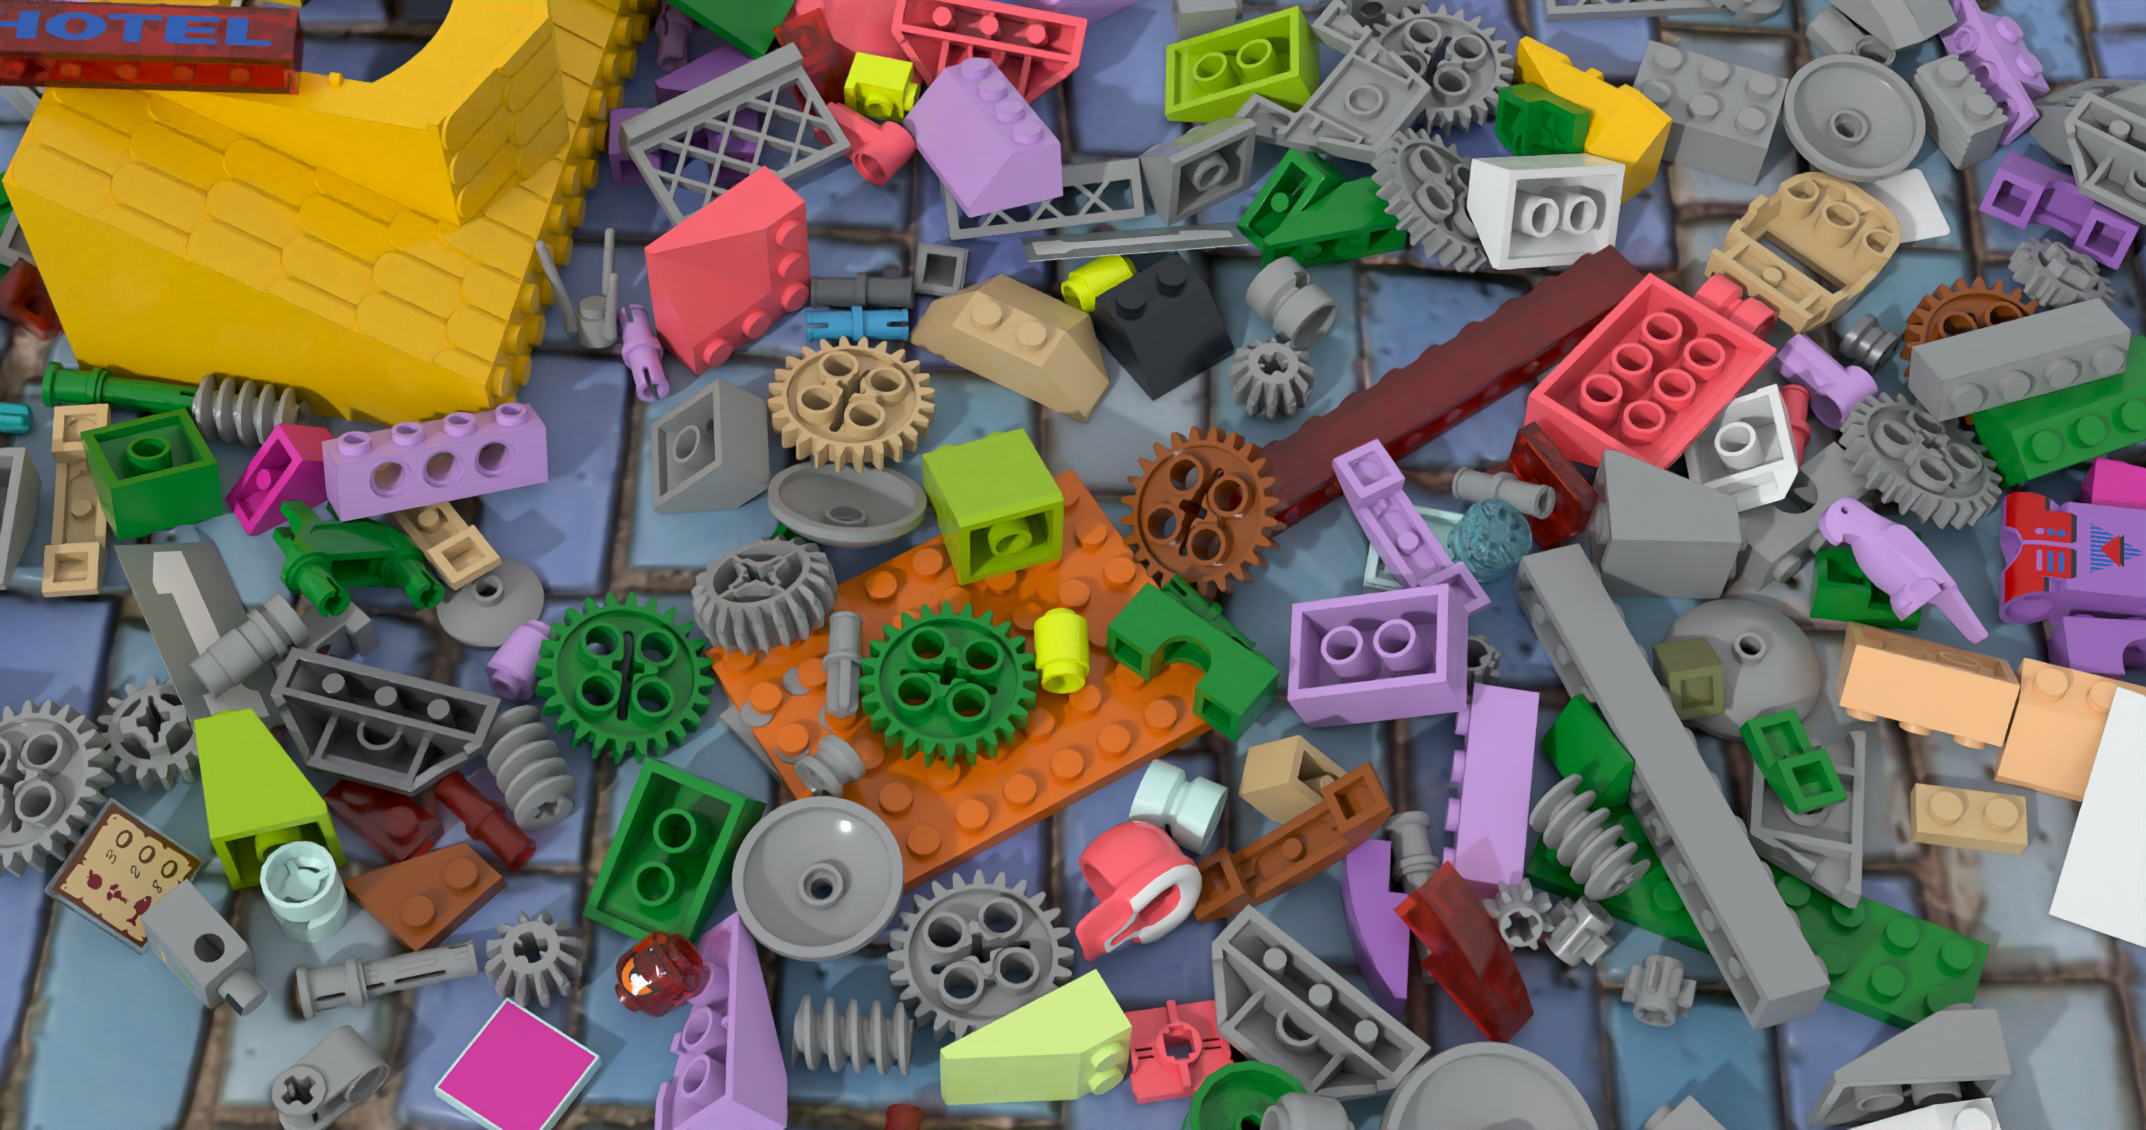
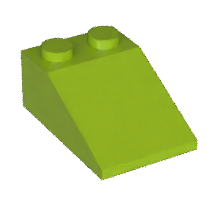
M1299 6L1166 46L1165 116L1168 121L1211 123L1219 118H1233L1253 93L1296 113L1320 87L1319 42L1312 39L1311 27Z

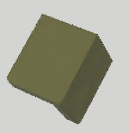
M1705 638L1652 645L1653 673L1659 684L1664 685L1668 689L1672 698L1673 708L1680 720L1725 713L1723 663Z

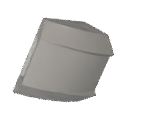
M1827 0L1892 50L1925 41L1958 22L1948 0Z

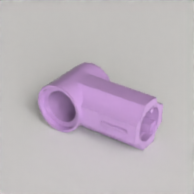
M1798 333L1788 340L1781 351L1775 356L1772 367L1792 384L1800 385L1809 391V403L1814 416L1822 425L1831 430L1840 429L1858 401L1863 402L1867 395H1871L1876 399L1879 396L1877 384L1867 371L1854 365L1844 368L1805 334L1801 335Z

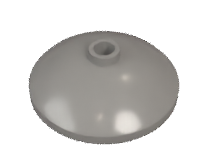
M1833 54L1807 63L1791 79L1782 101V120L1792 144L1811 164L1837 178L1855 182H1874L1890 178L1900 173L1913 161L1924 141L1926 131L1925 116L1915 92L1896 72L1866 57L1852 54Z
M828 460L819 469L815 468V461L804 462L779 472L773 477L768 486L767 502L769 509L784 526L809 540L833 548L864 549L895 541L918 527L926 515L927 498L919 484L901 472L885 466L883 470H878L869 462L864 463V469L861 474L856 472L853 463H846L840 473H836L833 461Z
M1720 599L1700 604L1688 610L1669 629L1663 643L1705 638L1723 663L1725 713L1686 719L1702 731L1724 740L1745 743L1739 729L1747 720L1795 708L1801 723H1803L1812 711L1821 688L1820 662L1806 634L1784 614L1753 601ZM1741 648L1749 649L1752 652H1754L1755 655H1748L1741 650Z
M829 796L798 799L776 808L763 817L742 842L736 855L732 872V891L735 905L750 933L768 949L782 956L800 961L816 962L838 959L868 945L892 920L900 904L904 888L902 855L898 843L888 826L866 807L847 799ZM821 886L833 888L831 895L827 898L818 899L813 896L816 889Z

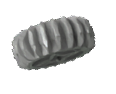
M783 534L778 535L774 540L767 541L761 536L757 542L748 545L741 542V547L734 551L723 550L720 560L707 562V571L695 576L697 585L691 590L693 613L697 625L702 629L704 636L709 638L712 646H723L727 654L741 649L745 656H750L756 650H764L768 655L775 647L783 645L789 649L790 642L796 639H809V630L824 627V618L835 613L833 603L838 600L836 576L832 563L828 561L826 553L821 552L816 543H805L802 537H795L787 541Z

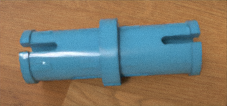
M851 306V311L806 310L805 325L825 324L827 328H807L806 343L818 342L821 339L839 341L841 336H846L848 341L851 340L852 346L857 345L862 337H867V340L908 341L909 326H887V323L908 322L907 308H902V310L862 311V306Z

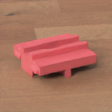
M1175 1000L1166 1001V1007L1124 1012L1132 1025L1129 1064L1131 1084L1137 1104L1192 1097L1208 1075L1227 1064L1234 1063L1233 1059L1230 1060L1231 1049L1229 1043L1217 1034L1215 1000L1176 1005ZM1188 1044L1191 1047L1192 1053H1188L1186 1058L1175 1059L1174 1055L1167 1056L1165 1049L1167 1047Z

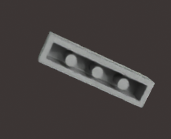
M2099 297L1913 346L1908 389L1937 422H1942L2124 373L2131 330Z

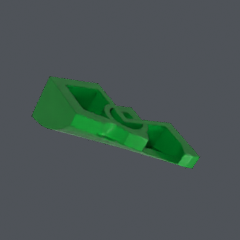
M1532 83L1499 88L1495 135L1505 149H1509L1514 156L1582 153L1588 131L1590 111Z

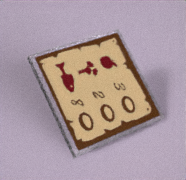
M110 797L43 892L131 950L142 955L149 946V941L140 916L186 878L192 882L206 860Z

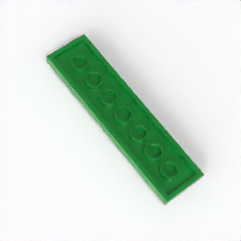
M1624 805L1609 807L1608 810L1611 814L1601 827L1606 830L1621 824L1625 831L1616 842L1618 848L1627 843L1635 842L1639 848L1631 858V864L1634 865L1649 859L1651 865L1644 876L1630 888L1597 903L1611 917L1711 955L1633 810ZM1543 832L1540 834L1524 878L1529 879L1531 886L1562 898L1569 897L1576 903L1581 896H1586L1584 893L1586 884H1576L1570 876L1571 867L1562 866L1556 858L1557 850L1549 849L1543 842ZM1759 857L1760 861H1764L1771 869L1775 887L1784 903L1796 913L1801 925V932L1812 952L1823 960L1827 968L1831 984L1823 999L1902 1030L1912 1027L1947 1006L1959 1003L1973 1004L1990 947L1989 944L1861 896L1856 909L1848 908L1775 864Z

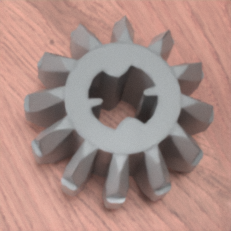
M1274 334L1270 336L1267 343H1262L1252 337L1247 345V349L1237 348V352L1233 356L1232 367L1228 371L1227 382L1229 388L1233 390L1232 398L1234 399V405H1247L1246 411L1249 418L1258 412L1265 413L1269 423L1273 420L1276 413L1291 419L1296 407L1305 408L1310 399L1311 388L1314 387L1315 373L1314 368L1310 366L1311 360L1308 351H1296L1294 339L1285 344L1277 343Z
M544 909L536 921H530L528 914L521 910L518 915V925L513 927L500 921L497 928L500 939L487 940L485 950L490 960L486 962L484 969L487 979L496 982L495 990L502 1000L515 995L516 1004L526 1008L532 998H538L541 1006L548 1009L551 1004L550 994L556 992L569 998L571 986L568 980L581 978L583 967L578 959L584 953L582 943L577 937H572V926L566 919L553 924L551 913ZM540 956L539 961L535 963L528 962V959Z

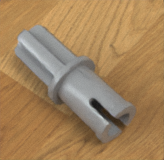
M839 611L829 616L828 655L822 659V669L827 673L826 711L833 714L837 719L855 716L859 710L860 674H862L861 661L863 658L861 656L863 618L861 615L851 611Z

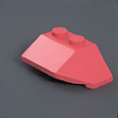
M897 0L891 33L928 87H930L945 67L959 65L968 58H991L1025 101L1031 105L1079 68L1089 20L989 0Z

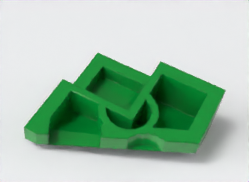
M1913 532L1922 542L1921 533ZM1835 547L1816 551L1811 583L1810 618L1849 622L1850 620L1868 625L1917 630L1921 618V607L1901 621L1892 610L1890 595L1879 589L1866 577L1854 557L1852 548Z

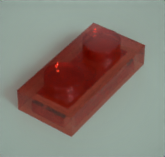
M341 779L322 797L333 816L395 864L423 855L445 833L440 820L404 794Z

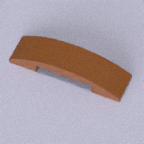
M1367 761L1323 787L1320 791L1324 801L1235 854L1224 846L1196 863L1202 876L1201 893L1193 909L1196 919L1202 924L1237 914L1248 904L1255 907L1271 900L1329 868L1373 834L1391 815L1394 809L1372 764Z

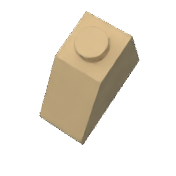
M1296 735L1249 747L1238 795L1273 822L1285 824L1324 801L1320 789L1344 776L1347 772L1302 736Z

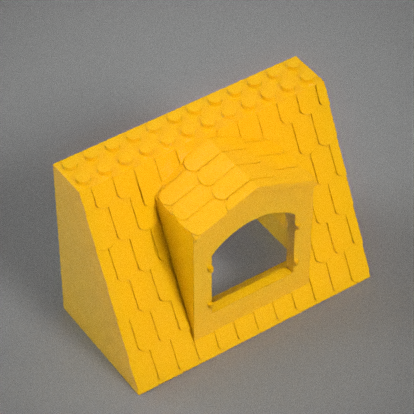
M233 0L87 1L82 13L92 14L103 19L107 25L106 30L93 38L68 41L2 179L3 186L80 370L92 371L95 367L106 368L115 377L199 387L203 376L209 373L213 374L216 378L217 390L220 389L226 377L234 378L238 394L247 380L255 382L257 397H260L266 384H273L276 388L277 400L279 401L284 390L287 387H291L296 391L297 404H301L305 399L310 402L311 414L390 428L401 422L423 423L444 419L447 415L455 412L472 414L494 410L504 403H517L516 395L519 386H526L530 378L532 367L530 355L533 346L541 345L544 338L546 326L545 311L548 305L553 306L557 300L540 261L541 259L535 244L539 240L545 242L558 274L561 265L568 266L573 250L571 236L574 228H580L584 222L587 190L596 187L599 176L598 159L601 151L607 152L609 149L610 109L623 108L626 78L632 79L634 77L637 66L636 49L638 43L646 42L649 32L648 14L651 8L658 7L660 0H453L444 23L431 41L407 63L373 83L345 79L342 73L330 72L329 76L236 61L233 60L232 55L221 53L218 57L208 56L213 44L164 43L168 15L220 17V22L187 21L186 26L215 28V32H186L185 38L216 39ZM261 0L303 7L305 0ZM109 13L163 15L162 21L143 20L140 42L123 41L126 19H108ZM79 18L72 34L84 32L87 28V23Z

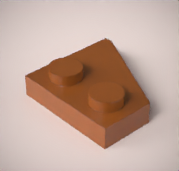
M462 842L349 878L344 883L347 894L411 953L436 948L505 887L503 877L470 846Z

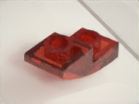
M821 7L774 27L773 30L781 47L794 42L803 56L801 66L826 106L830 102L844 104L846 79L834 39ZM795 84L791 88L802 112H804L807 100L797 84ZM810 107L809 114L816 116L814 111Z

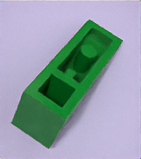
M1371 176L1361 177L1354 181L1344 182L1267 235L1263 242L1260 270L1262 271L1268 264L1285 256L1293 257L1303 268L1404 250L1407 230L1398 231L1396 225L1399 219L1394 215L1385 213L1384 210L1389 206V203L1376 195V192L1382 186L1374 182Z

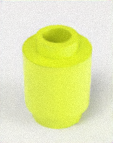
M1126 255L1099 256L1069 273L1068 280L1061 284L1062 296L1066 304L1094 317L1095 297L1138 273L1133 262Z
M1056 608L1049 610L1034 623L1035 673H1038L1041 685L1046 691L1059 694L1072 693L1084 687L1085 678L1090 673L1088 622L1071 609Z

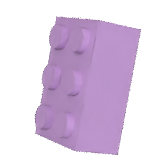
M1449 583L1292 604L1287 701L1309 729L1466 711L1468 612Z

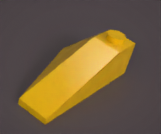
M1528 36L1520 39L1513 66V74L1519 84L1532 83L1590 111L1588 131L1582 153L1625 164L1620 206L1654 183L1673 119L1637 89L1627 84L1616 88L1604 82L1602 72L1592 67L1586 72L1572 66L1567 55Z

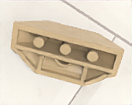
M1003 274L934 300L908 336V342L1083 424L1087 422L1109 389V379L1090 314Z

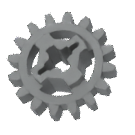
M2030 237L2028 242L2022 241L2010 258L2011 262L2008 265V269L2015 273L2012 277L2013 280L2026 286L2023 291L2031 301L2035 299L2039 301L2038 307L2043 306L2053 310L2099 297L2110 309L2115 302L2113 298L2116 296V291L2109 288L2112 282L2098 275L2101 270L2097 267L2098 264L2087 254H2079L2067 248L2061 242L2052 243L2049 239L2044 238L2041 243L2036 238Z
M150 675L147 676L146 688L138 690L131 683L125 685L128 695L125 700L122 701L110 697L107 702L113 715L98 716L97 719L102 731L101 735L109 742L103 750L110 754L115 761L107 767L109 772L116 771L121 783L124 785H128L136 778L142 791L145 792L150 790L154 781L161 780L166 791L172 790L173 778L179 775L189 783L194 781L191 768L196 764L200 766L196 734L171 677H168L165 685H158L154 676Z

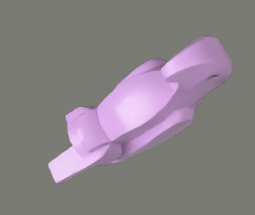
M1848 496L1837 500L1820 514L1818 524L1823 536L1834 546H1838L1842 541L1851 544L1854 557L1860 569L1879 589L1890 595L1892 610L1901 621L1928 602L1937 605L1972 645L1975 646L1988 637V632L1958 590L1955 581L1929 549L1905 525L1893 522L1873 512L1859 501Z

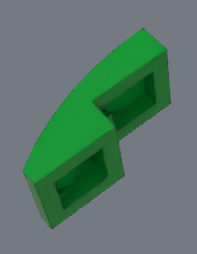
M1795 708L1747 720L1739 729L1765 779L1783 803L1795 815L1843 803L1848 798L1826 749L1813 750Z

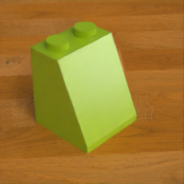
M1023 428L1009 432H994L983 439L960 445H944L938 447L933 452L922 454L923 486L960 586L1062 559L1064 498Z
M252 708L221 710L214 713L211 717L194 720L210 839L233 890L260 885L261 869L269 855L282 845L295 841H311L323 846L332 855L336 867L347 865L344 849L325 801Z

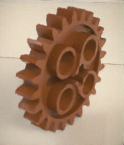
M1977 276L1969 288L1962 278H1957L1950 289L1942 283L1937 287L1932 296L1926 294L1917 305V308L1907 318L1908 326L1901 334L1902 341L1907 344L1900 352L1899 357L1911 361L1913 346L1947 338L1948 336L1945 333L1955 336L1989 327L1992 324L1996 325L2034 315L2039 301L2035 299L2024 305L2020 302L2022 289L2019 287L2010 296L2004 294L2002 280H1997L1991 290L1986 289L1982 277ZM1910 365L1903 373L1904 377H1909ZM1970 414L1962 416L1963 428L1967 431L1974 424Z
M1196 426L1191 427L1189 440L1185 435L1172 432V448L1170 449L1158 442L1154 443L1153 447L1157 459L1152 462L1140 457L1138 462L1145 471V474L1142 478L1136 476H1128L1127 481L1137 490L1135 495L1121 497V502L1132 506L1133 509L1132 514L1120 518L1119 523L1134 529V532L1123 540V544L1133 548H1140L1131 560L1134 563L1141 562L1143 566H1148L1145 574L1149 578L1152 577L1155 582L1162 580L1161 589L1178 572L1181 578L1195 591H1199L1200 595L1204 598L1215 599L1217 587L1221 592L1232 595L1235 593L1234 578L1251 584L1254 581L1249 567L1252 565L1264 569L1269 567L1266 559L1261 554L1265 548L1270 550L1280 549V545L1270 538L1272 530H1283L1287 527V524L1274 519L1276 511L1288 507V502L1273 497V493L1279 490L1284 485V482L1276 477H1266L1275 467V463L1266 458L1258 459L1262 448L1251 442L1244 445L1245 437L1231 432L1226 436L1225 430L1215 426L1211 427L1208 436L1205 430ZM1197 467L1198 480L1194 487L1187 490L1186 477L1190 470ZM1223 470L1224 474L1219 478L1218 472ZM1241 487L1243 491L1242 502L1238 508L1231 511L1229 505L1230 496L1234 490ZM1202 507L1208 510L1204 519L1199 516V511ZM1175 515L1176 529L1171 536L1166 538L1164 535L1165 523L1171 516ZM1218 535L1221 542L1220 550L1210 560L1207 552L1208 545ZM1187 547L1188 554L1183 556L1182 551Z

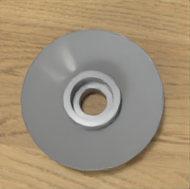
M500 556L501 565L456 591L443 582L445 595L436 606L440 624L447 635L457 643L471 649L498 650L516 627L525 626L529 620L540 621L545 607L544 591L539 578L527 565L518 560ZM487 591H496L494 595L489 597L480 596Z

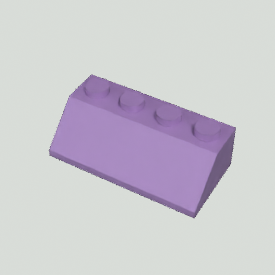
M968 58L959 65L945 67L902 121L903 128L912 136L919 152L969 218L1063 196L1061 143L991 58Z

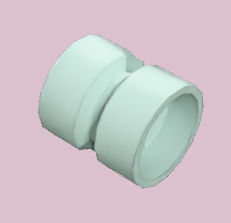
M1155 758L1148 767L1137 790L1128 822L1144 821L1153 823L1165 832H1170L1172 840L1178 846L1202 855L1219 823L1229 789L1200 776L1189 782L1183 769Z
M295 841L282 845L269 855L261 869L260 883L280 930L288 938L300 943H316L330 938L339 931L348 918L350 903L332 855L323 846L311 841Z

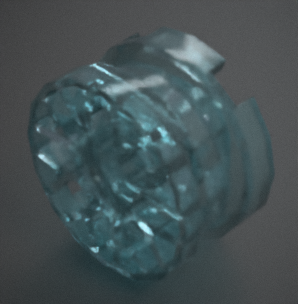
M1485 499L1472 505L1465 512L1464 516L1455 523L1448 534L1447 548H1452L1455 556L1452 560L1453 563L1456 564L1463 560L1478 582L1485 584L1495 583L1507 577L1514 570L1515 566L1520 563L1521 557L1528 554L1532 547V533L1527 520L1519 510L1504 501ZM1500 508L1506 510L1505 518L1498 514ZM1520 523L1522 526L1516 530L1513 524Z

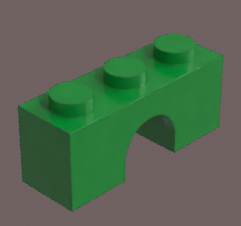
M1148 582L1108 625L1106 654L1148 683L1162 668L1170 664L1185 663L1200 670L1204 677L1195 687L1192 713L1236 743L1276 697L1280 671L1274 667L1267 656L1256 650H1248L1230 638L1228 632L1221 625L1214 621H1205L1187 609L1183 601L1175 594L1168 591L1162 592Z

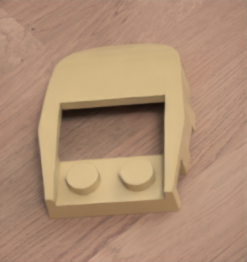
M1805 172L1780 183L1778 191L1766 198L1760 194L1750 203L1747 213L1741 220L1737 219L1728 230L1722 249L1719 250L1714 247L1710 252L1704 275L1710 278L1716 273L1723 274L1742 287L1745 295L1762 301L1778 312V318L1793 327L1791 336L1794 337L1798 333L1804 335L1843 316L1881 272L1900 245L1902 237L1901 226L1896 216L1886 205L1852 182L1825 172ZM1765 237L1841 290L1832 294L1762 246L1758 241Z

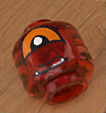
M659 930L652 932L618 958L615 969L618 983L615 985L616 994L622 1004L630 1011L637 1012L640 1010L651 1017H662L698 991L701 981L700 971L703 969L702 959L694 945L682 934L674 933L671 935Z

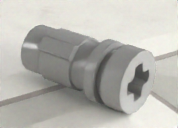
M275 593L261 604L263 607L262 611L252 610L247 614L249 619L237 629L234 628L206 648V652L189 663L192 671L215 699L231 687L238 686L261 669L264 663L273 656L277 655L281 658L289 652L287 649L288 645L292 644L296 647L311 636L300 617L279 593Z

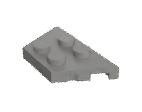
M1860 730L1848 732L1846 741L1822 745L1819 738L1809 739L1814 751L1826 749L1848 798L1843 803L1795 815L1775 793L1752 757L1746 829L1748 840L1756 854L1842 905L1856 909L1862 891L1866 732Z

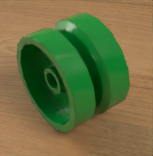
M1253 1060L1230 1063L1205 1078L1193 1095L1181 1130H1260L1265 1111L1269 1106L1274 1105L1282 1095L1289 1092L1307 1094L1308 1092L1299 1080L1278 1066Z

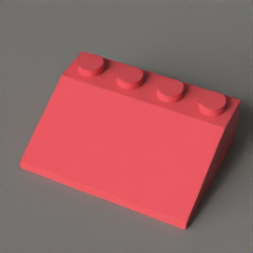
M1649 273L1528 395L1523 433L1560 457L1570 461L1599 467L1603 451L1616 450L1668 470L1774 358L1777 349Z

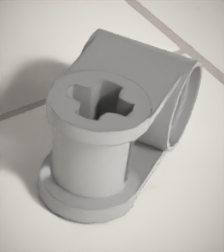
M350 1025L336 1028L325 1036L313 1050L289 1069L283 1071L275 1079L271 1089L272 1100L279 1111V1120L284 1130H326L357 1103L372 1096L386 1081L390 1073V1067ZM289 1084H292L293 1087L291 1092L288 1089ZM314 1113L317 1114L316 1121H314L312 1114Z

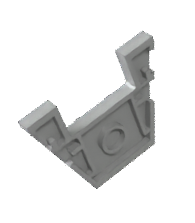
M1333 0L1311 25L1312 39L1346 56L1298 112L1294 113L1253 93L1233 118L1253 119L1257 124L1255 141L1371 164L1377 158L1375 152L1397 131L1403 133L1409 128L1431 101L1432 87L1393 50L1388 52L1373 38V30L1365 25L1363 28L1348 14V6L1344 2Z

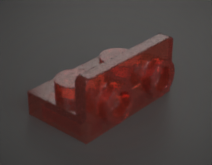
M1535 421L1519 428L1508 460L1487 470L1486 473L1493 475L1498 472L1513 473L1520 481L1547 485L1554 489L1556 501L1549 517L1540 519L1529 514L1510 512L1543 551H1547L1586 530L1599 495Z

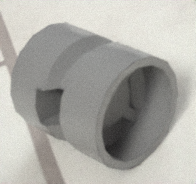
M1285 256L1268 264L1258 273L1246 292L1245 301L1265 323L1274 320L1273 330L1285 343L1294 339L1296 351H1303L1319 342L1330 331L1339 317L1341 307L1321 285L1312 284L1313 279L1311 275L1293 257Z

